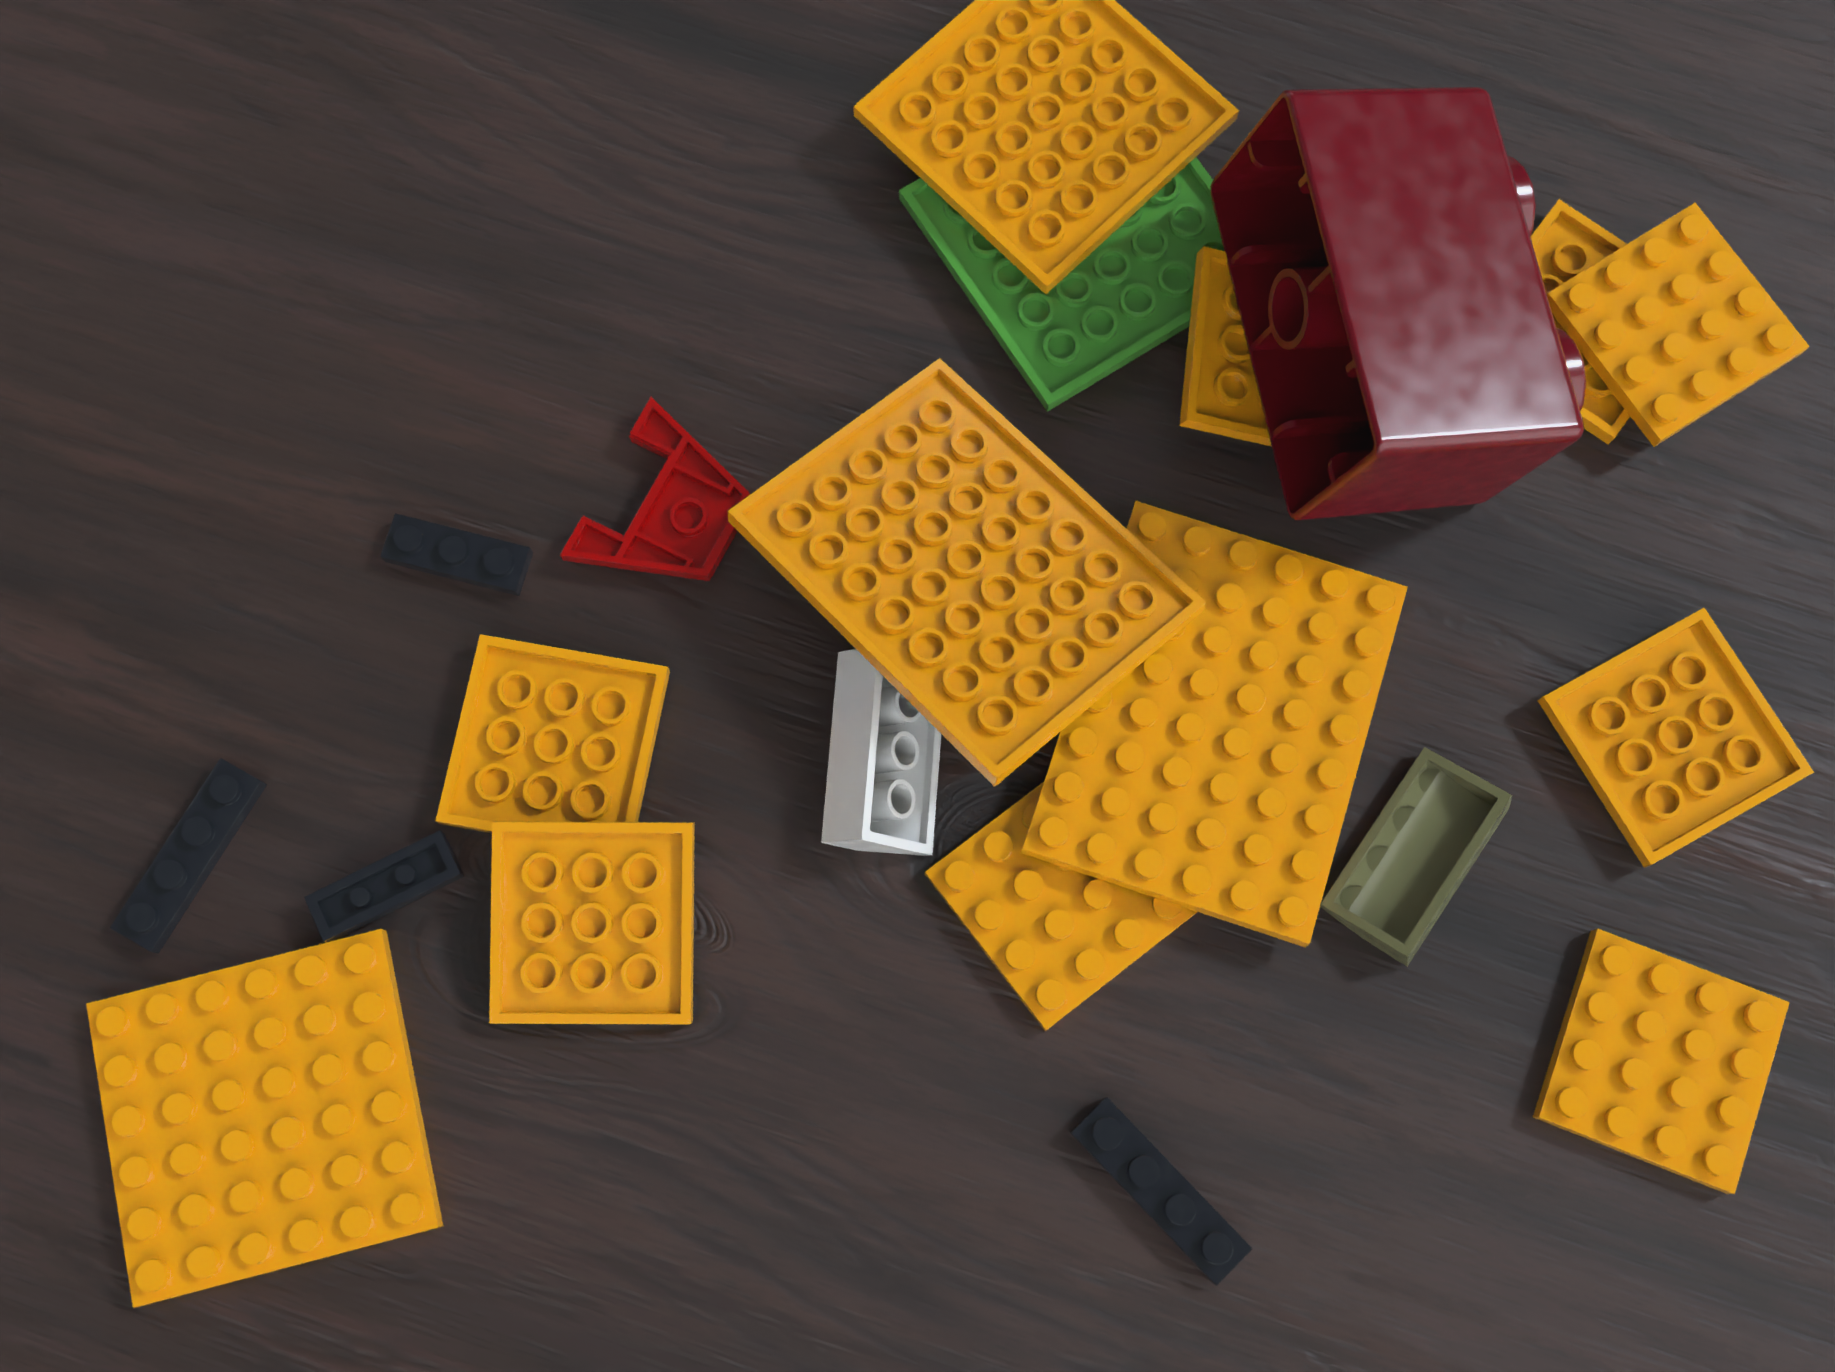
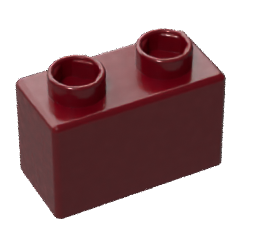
M1480 87L1288 89L1283 91L1214 177L1210 187V194L1223 248L1226 251L1228 269L1289 516L1294 520H1307L1486 502L1575 443L1582 436L1584 423L1580 411L1584 404L1586 388L1583 358L1575 341L1562 329L1556 327L1530 237L1534 228L1536 209L1533 184L1525 167L1516 159L1507 155L1491 96L1487 90Z

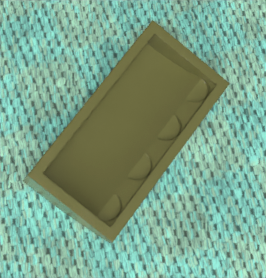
M1424 747L1320 905L1321 908L1373 946L1408 967L1508 812L1512 795Z

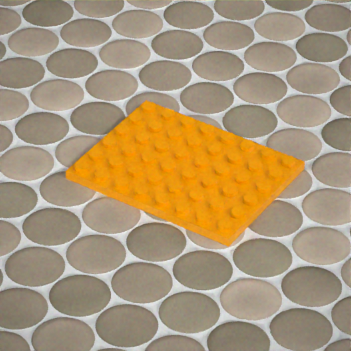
M940 358L728 510V522L994 787L1202 613L1207 603Z
M1135 501L1127 530L1207 603L1202 613L1060 731L1021 853L1302 947H1307L1312 938L1408 587Z

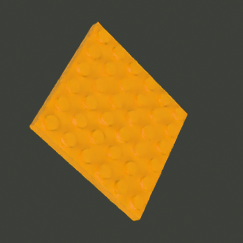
M974 0L853 106L854 117L1045 294L1051 291L1235 122L1239 110L1115 0Z
M378 929L86 1003L133 1308L443 1227L386 930Z

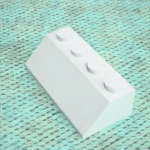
M857 649L838 652L821 843L856 851L931 856L933 853L941 733Z

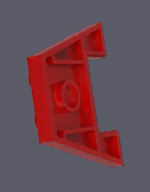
M650 397L633 426L629 438L632 443L667 459L624 535L583 516L560 556L563 561L710 581L737 533V530L728 522V510L748 497L750 493L668 412Z

